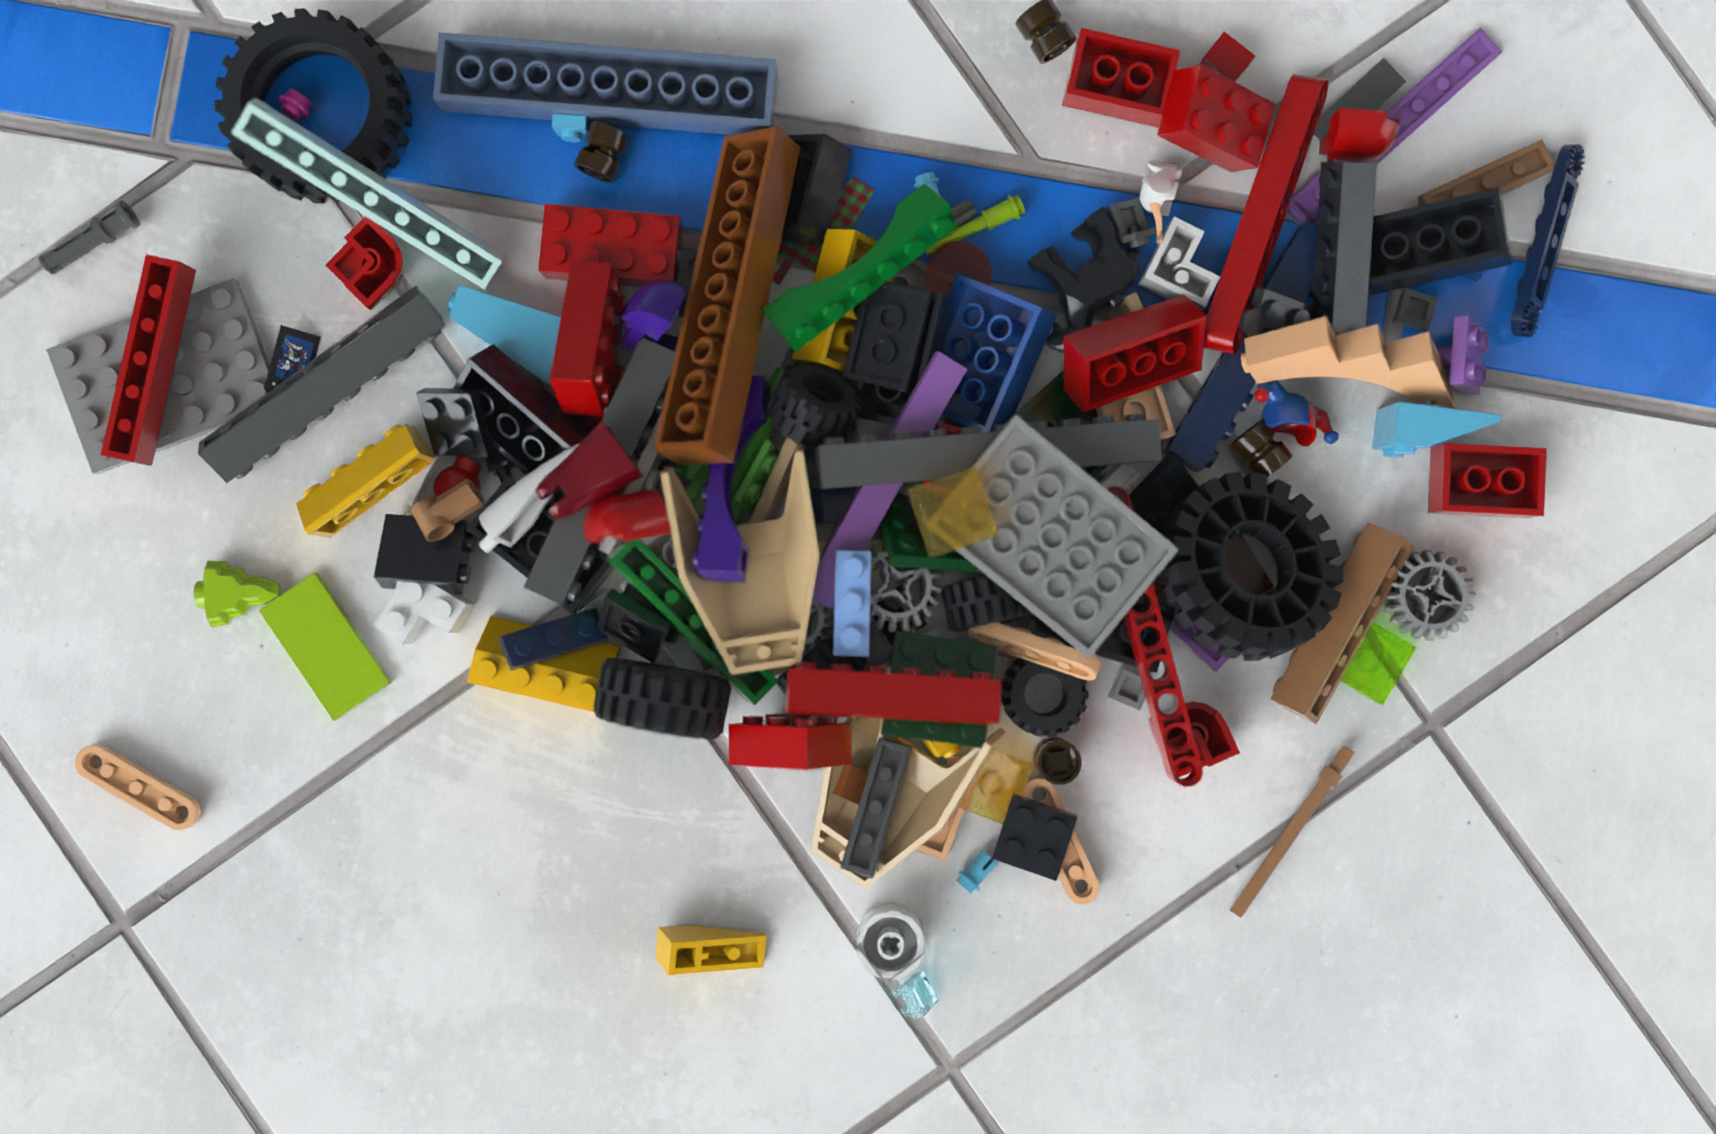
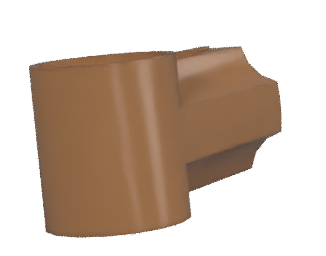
M466 479L439 497L431 496L420 500L412 507L411 512L426 540L433 542L451 534L455 523L484 506V499L472 481Z

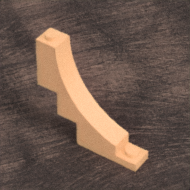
M1325 316L1244 339L1245 353L1241 354L1242 366L1245 373H1251L1257 385L1276 380L1301 377L1350 378L1393 389L1407 396L1416 404L1430 401L1432 405L1438 404V407L1456 409L1453 386L1449 384V376L1430 332L1386 342L1379 325L1376 324L1336 335Z

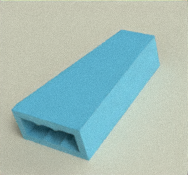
M459 285L457 293H452L448 302L449 318L489 345L494 344L514 362L552 387L549 377L561 317Z

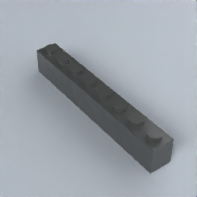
M417 285L201 440L199 442L198 455L226 483L235 477L237 479L243 478L252 470L253 464L261 458L269 459L280 449L279 445L289 438L294 440L300 437L307 430V425L316 418L322 420L330 415L334 410V405L343 399L348 401L354 398L361 391L363 384L370 379L372 381L380 379L387 373L388 366L397 360L402 362L409 358L415 352V347L424 340L430 342L438 337L442 332L441 328L445 326L441 314Z
M643 337L637 345L602 420L613 431L625 448L623 450L631 456L636 465H638L640 460L637 455L642 445H647L654 430V427L651 425L656 415L662 413L675 356L674 351ZM622 488L614 493L622 495L626 490ZM591 505L572 516L554 521L523 588L564 606H567L569 600L572 602L576 600L582 588V583L578 582L584 569L590 570L597 555V552L593 551L596 543L584 539V518Z

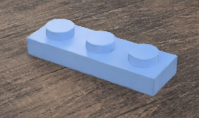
M836 551L833 656L869 657L871 551Z

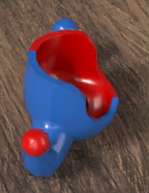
M1278 380L1258 384V389L1254 393L1255 400L1260 403L1266 402L1261 419H1264L1265 424L1274 432L1291 434L1295 436L1299 445L1308 447L1314 442L1318 428L1324 433V441L1326 443L1333 444L1337 442L1339 435L1336 431H1333L1326 411L1312 406L1300 394L1287 392Z

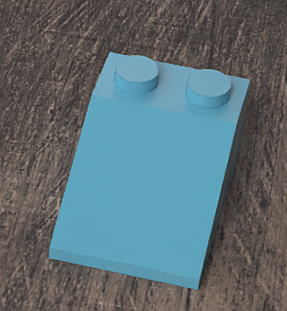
M1397 402L1377 410L1372 449L1382 450L1383 456L1392 458L1415 455L1416 450L1501 422V415Z

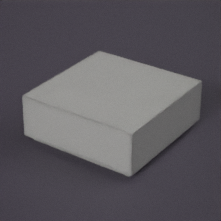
M1120 666L1108 697L1140 710L1146 698L1140 675Z

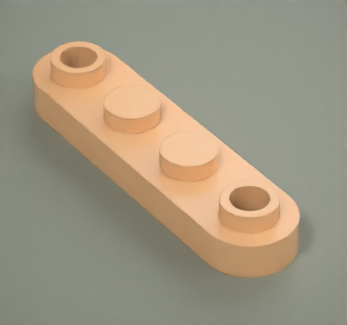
M995 622L968 630L970 638L977 643L997 646L998 651L1080 679L1095 680L1101 668V662L1097 659L1095 653L1090 658H1087L1077 649L1064 645L1056 638H1042L1033 635L1023 627L1016 626L1012 628L1000 624V622Z
M92 745L80 750L76 756L75 765L81 776L171 829L183 830L192 827L198 822L201 816V807L194 797L104 745ZM96 756L102 759L100 767L95 763ZM182 806H185L188 809L187 817H184L181 814Z
M1035 777L1024 784L1022 796L1065 810L1052 783L1042 777ZM1036 788L1044 790V796L1039 800L1034 799L1032 796ZM1073 830L1058 877L1066 894L1073 902L1088 904L1097 897L1099 882L1077 834ZM1081 879L1085 880V889L1081 891L1076 890L1075 883Z

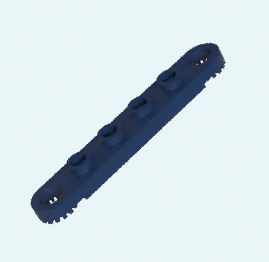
M1565 144L1562 146L1557 157L1551 182L1547 184L1544 191L1545 202L1542 213L1535 222L1536 234L1533 244L1529 247L1526 254L1527 265L1524 276L1517 285L1518 297L1511 319V330L1516 337L1530 338L1536 333L1535 329L1538 328L1536 323H1539V320H1537L1540 317L1539 310L1544 308L1579 186L1577 178L1578 175H1581V171H1583L1581 165L1585 163L1581 162L1585 155H1583L1584 149L1580 144Z

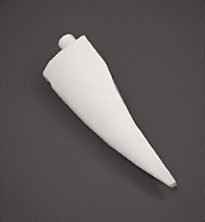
M579 444L563 451L520 479L479 515L480 523L488 534L479 543L482 550L490 553L499 543L511 548L534 525L543 508L553 496L551 495L544 500H540L535 489L542 479L558 466Z

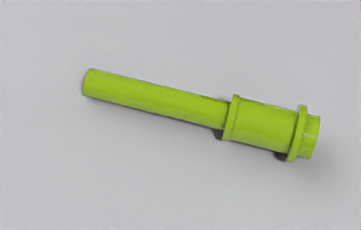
M1008 195L1007 200L982 210L981 216L953 229L948 235L926 250L927 256L985 228L991 231L993 228L1014 218L1017 221L1020 220V216L1025 214L1021 199L1018 195L1014 197Z

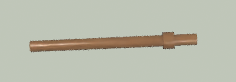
M1343 745L1329 766L1325 765L1318 775L1320 780L1231 907L1230 911L1242 918L1330 788L1337 786L1343 777L1340 774L1354 755V751Z

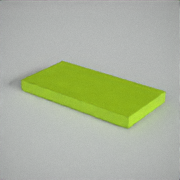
M318 573L311 574L259 610L333 721L338 720L392 683Z

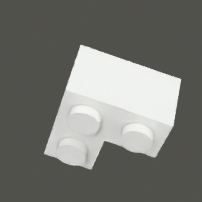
M1173 217L1162 234L1164 236L1163 242L1157 244L1138 286L1167 300L1185 295L1200 310H1203L1220 276L1190 262L1205 231Z
M401 581L373 627L401 645L413 644L427 620L447 633H458L476 604L462 595H456L452 589L445 585Z

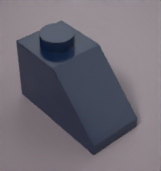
M856 487L809 490L814 524H838L856 493Z

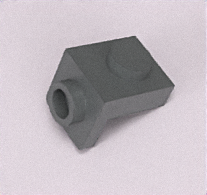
M1140 197L1106 207L1108 216L1116 228V236L1120 245L1129 243L1130 249L1150 243L1149 236L1157 234L1156 227L1150 229L1147 227Z

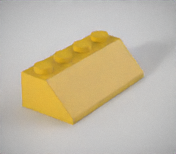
M827 229L813 283L845 270V268L860 260L878 241L857 230ZM860 303L797 352L794 350L792 359L806 364L811 362L816 365H823L843 375Z
M407 424L393 426L385 432V439L377 445L370 444L357 453L358 458L351 464H342L330 473L331 478L322 485L320 483L315 484L305 490L302 494L304 498L297 502L296 506L306 533L308 535L331 538L431 465L436 456L417 430Z
M490 616L474 651L467 680L468 683L594 712L593 708L602 663L607 658H618L621 646L604 642L511 671L499 639L502 635L526 629L533 625Z

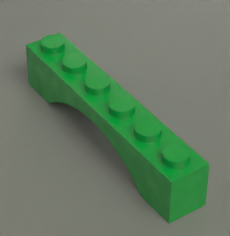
M924 183L898 203L894 217L886 232L860 260L824 280L804 286L791 287L764 307L763 311L773 329L796 352L955 229L957 224L949 203Z

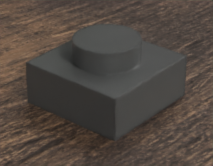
M1408 288L1402 290L1393 323L1423 332L1429 330L1438 297Z

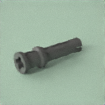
M119 200L115 203V208L102 216L95 215L92 217L89 226L58 244V246L40 255L38 259L43 268L54 275L63 267L90 252L98 245L113 243L117 240L116 236L130 227L135 229L139 227L140 221L137 215L126 202Z

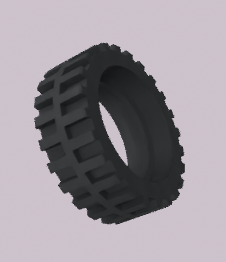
M305 8L294 9L295 17L287 18L282 12L272 15L273 23L264 26L259 21L251 26L255 33L248 40L240 36L234 43L239 48L233 58L228 55L225 56L222 65L228 69L225 78L217 77L215 85L223 93L222 99L214 100L215 111L225 118V121L219 122L218 126L221 134L231 140L227 146L232 154L243 161V166L279 192L283 191L291 198L300 201L303 197H306L313 203L324 204V197H330L336 203L342 201L232 134L248 103L255 97L265 103L268 91L276 78L286 68L302 59L316 55H335L345 59L356 67L363 76L369 89L370 102L368 115L361 131L352 143L341 152L386 179L381 172L388 164L396 168L400 159L395 153L399 146L407 148L409 138L403 133L404 126H412L413 116L406 109V105L412 104L411 96L403 86V83L406 81L400 70L394 65V61L364 28L358 29L350 19L341 15L339 20H336L329 11L318 9L317 17H313Z

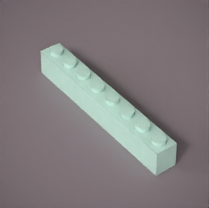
M256 97L248 103L232 131L233 135L483 289L486 288L502 263V252Z

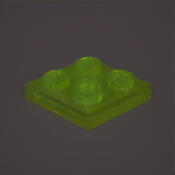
M1373 622L1340 682L1377 704L1384 705L1417 647Z

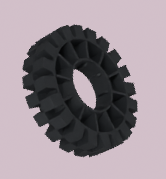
M1241 471L1226 473L1219 479L1214 477L1176 504V508L1168 513L1161 525L1165 529L1161 535L1179 549L1156 577L1157 579L1169 580L1170 584L1160 590L1166 606L1175 603L1180 604L1182 610L1174 618L1184 630L1194 624L1199 628L1193 638L1206 648L1219 643L1218 654L1232 659L1243 654L1244 661H1260L1268 656L1271 659L1316 636L1315 633L1323 630L1333 618L1329 612L1338 608L1342 594L1333 588L1343 583V566L1329 563L1341 555L1336 539L1322 541L1319 536L1330 529L1325 518L1320 514L1309 520L1306 514L1314 504L1302 493L1289 500L1288 496L1292 486L1279 479L1267 485L1266 474L1250 472L1245 477H1242ZM1239 533L1247 534L1261 541L1270 550L1278 569V581L1275 589L1265 595H1258L1246 590L1237 583L1226 563L1225 547L1228 538L1231 539Z

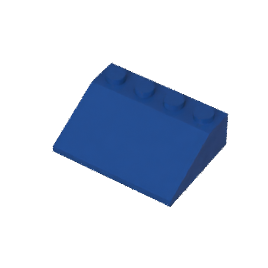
M957 273L948 293V296L954 300L942 354L967 370L942 415L968 427H981V433L994 432L993 426L1002 425L1016 412L1057 314Z

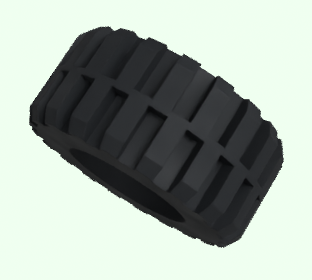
M607 658L601 666L593 710L597 718L625 727L678 737L717 739L724 730L731 685L728 679L689 669L637 660Z

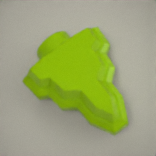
M207 561L204 568L203 581H197L194 586L195 603L198 608H205L210 627L229 625L232 618L246 615L251 606L266 605L281 596L280 583L263 576L250 577L244 569L230 568L227 561Z

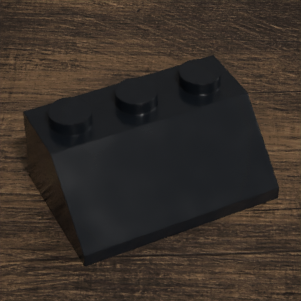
M827 134L787 135L801 148L781 239L802 245H823L826 231L832 227L852 149Z

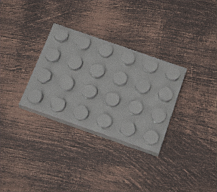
M234 278L193 293L190 296L155 453L218 429L269 392L264 390V385L270 364L239 281ZM131 317L46 349L93 474H101L130 463L129 461L101 456L100 454Z
M1017 415L1011 418L925 524L1087 658L1092 656L1179 550Z

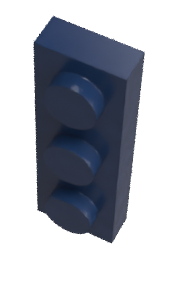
M597 608L502 635L499 641L510 670L513 671L606 642L608 636L597 628L600 618Z

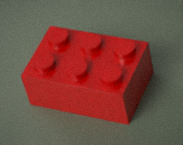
M1081 28L1076 40L1061 106L1158 128L1174 71L1177 67L1180 50Z
M1203 64L1175 70L1157 136L1229 172L1256 169L1259 167L1276 104Z
M1443 443L1430 447L1428 513L1511 518L1544 516L1547 448Z
M765 714V720H763V716H742L741 723L728 724L729 765L814 770L852 764V723L838 722L837 716H817V721H815V718H811V715H791V720H789V717H785V714Z

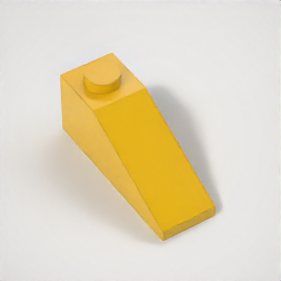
M697 925L658 927L655 959L668 975L764 967L767 935L759 932Z

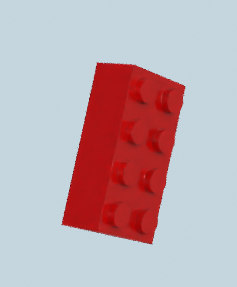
M545 204L538 271L546 279L568 281L572 260L611 262L616 277L621 278V286L642 287L652 280L663 279L678 283L679 249L682 247L683 223L677 215Z
M571 261L549 377L563 414L604 416L605 405L610 403L612 399V384L609 382L611 374H615L617 370L615 347L621 344L622 326L619 323L621 316H623L621 311L626 306L627 299L626 296L621 295V278L616 277L611 262Z
M1181 295L1065 335L1063 390L1084 413L1201 371L1206 315L1185 295Z

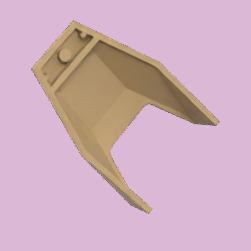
M795 446L783 515L773 520L737 525L741 537L750 549L746 583L705 581L694 568V550L699 548L701 535L698 532L700 516L672 466L665 467L661 472L679 579L731 674L796 665V663L802 662L819 561V549L803 446Z
M891 658L878 667H886L887 673H889ZM847 717L845 722L852 723V765L869 772L879 737L906 744L913 748L874 879L840 869L859 804L833 794L844 765L825 768L810 851L861 887L867 889L944 827L1005 734V730L999 728L986 739L982 749L974 748L954 765L944 766L903 738L881 734L883 719Z

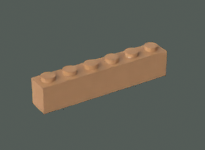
M1367 523L1364 530L1356 536L1351 554L1340 565L1343 566V583L1333 588L1342 593L1338 608L1329 612L1333 618L1323 630L1315 633L1316 636L1300 645L1299 648L1292 652L1289 666L1283 677H1280L1273 687L1271 700L1282 708L1314 724L1318 723L1393 587L1392 582L1397 580L1398 571L1403 569L1405 560H1408L1414 549L1404 536L1371 523Z

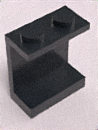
M386 514L374 578L382 588L395 589L397 581L448 585L456 595H462L464 584H468L470 581L471 567L468 564L469 553L475 551L476 537L465 529L469 525L467 521L460 520L454 524V530L447 537L430 542L426 540L414 516Z

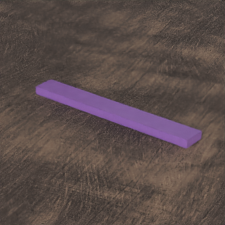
M1481 28L1387 111V119H1400L1399 128L1392 146L1374 163L1378 164L1502 53L1500 48ZM1332 160L1330 163H1332V162H1352V160H1342V161ZM1321 171L1292 196L1287 213L1298 225L1302 224L1306 219L1310 222L1317 219L1320 191L1319 176Z
M935 351L886 440H892V434L913 432V438L926 437V431L934 429L967 369L941 352ZM903 483L858 487L819 556L812 599L832 609L835 604L836 551H865Z

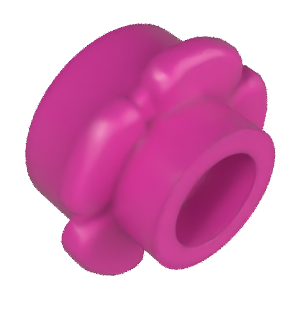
M289 89L284 96H279V101L283 104L281 110L287 116L294 120H299L300 118L307 119L309 117L312 103L303 94Z

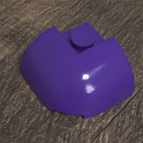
M663 279L652 280L642 286L621 311L623 313L622 319L625 320L621 328L626 330L620 343L632 350L644 334L658 341L672 324L687 294L682 284Z

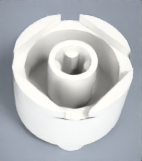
M889 903L877 906L865 914L857 929L856 945L859 960L870 974L879 978L894 980L904 978L916 970L923 957L925 941L923 930L917 917L907 908L896 903ZM886 936L890 938L896 937L897 945L893 947L889 943L884 946V938Z

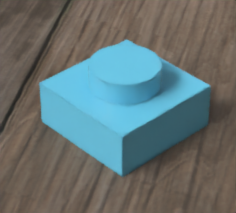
M552 115V128L562 140L580 142L581 138H585L590 126L587 116Z

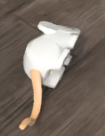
M1149 161L1147 167L1152 172L1142 180L1140 202L1146 211L1153 213L1157 228L1156 242L1161 244L1164 236H1162V215L1169 216L1179 185L1177 181L1180 180L1182 169H1179L1180 164L1176 162Z

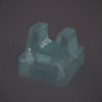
M924 971L913 974L891 992L894 998L903 997L906 1005L901 1009L903 1016H912L913 1019L925 1016L939 1001Z

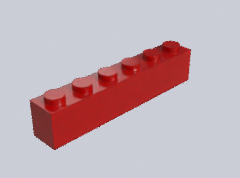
M148 254L145 256L101 456L149 466L153 464L196 269L180 261Z
M798 662L796 663V668H789L787 671L785 714L993 725L1000 722L1001 680L991 679L990 673L982 672L970 673V678L956 677V671L947 670L936 671L935 676L922 675L921 669L913 668L901 669V674L887 673L886 667L869 666L866 667V672L852 671L851 665L833 664L831 665V670L817 669L816 663Z

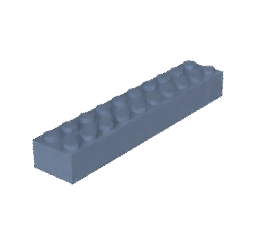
M439 33L433 100L443 112L552 120L553 114L587 116L590 123L591 121H600L615 126L734 135L773 127L778 71L776 59Z

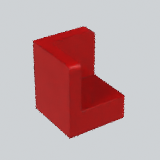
M1224 31L1203 57L1200 64L1210 69L1214 68L1221 75L1236 82L1256 56Z

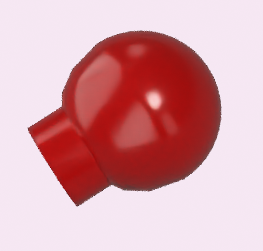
M457 456L453 466L446 467L435 478L433 484L434 495L439 497L466 479L472 481L480 492L481 485L478 475L482 466L466 457Z

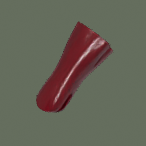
M604 421L589 433L558 466L548 473L535 489L540 500L548 498L561 488L567 495L549 509L550 514L555 520L572 516L599 499L644 477L641 470L631 456L623 450L625 448Z

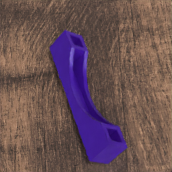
M752 375L734 463L707 464L710 476L709 482H705L703 486V501L706 503L704 515H700L698 520V532L701 535L700 546L695 548L693 555L694 568L705 581L746 583L750 549L741 537L734 520L731 494L735 468L743 449L755 432L767 421L768 409L766 407L770 399L771 389L762 375Z

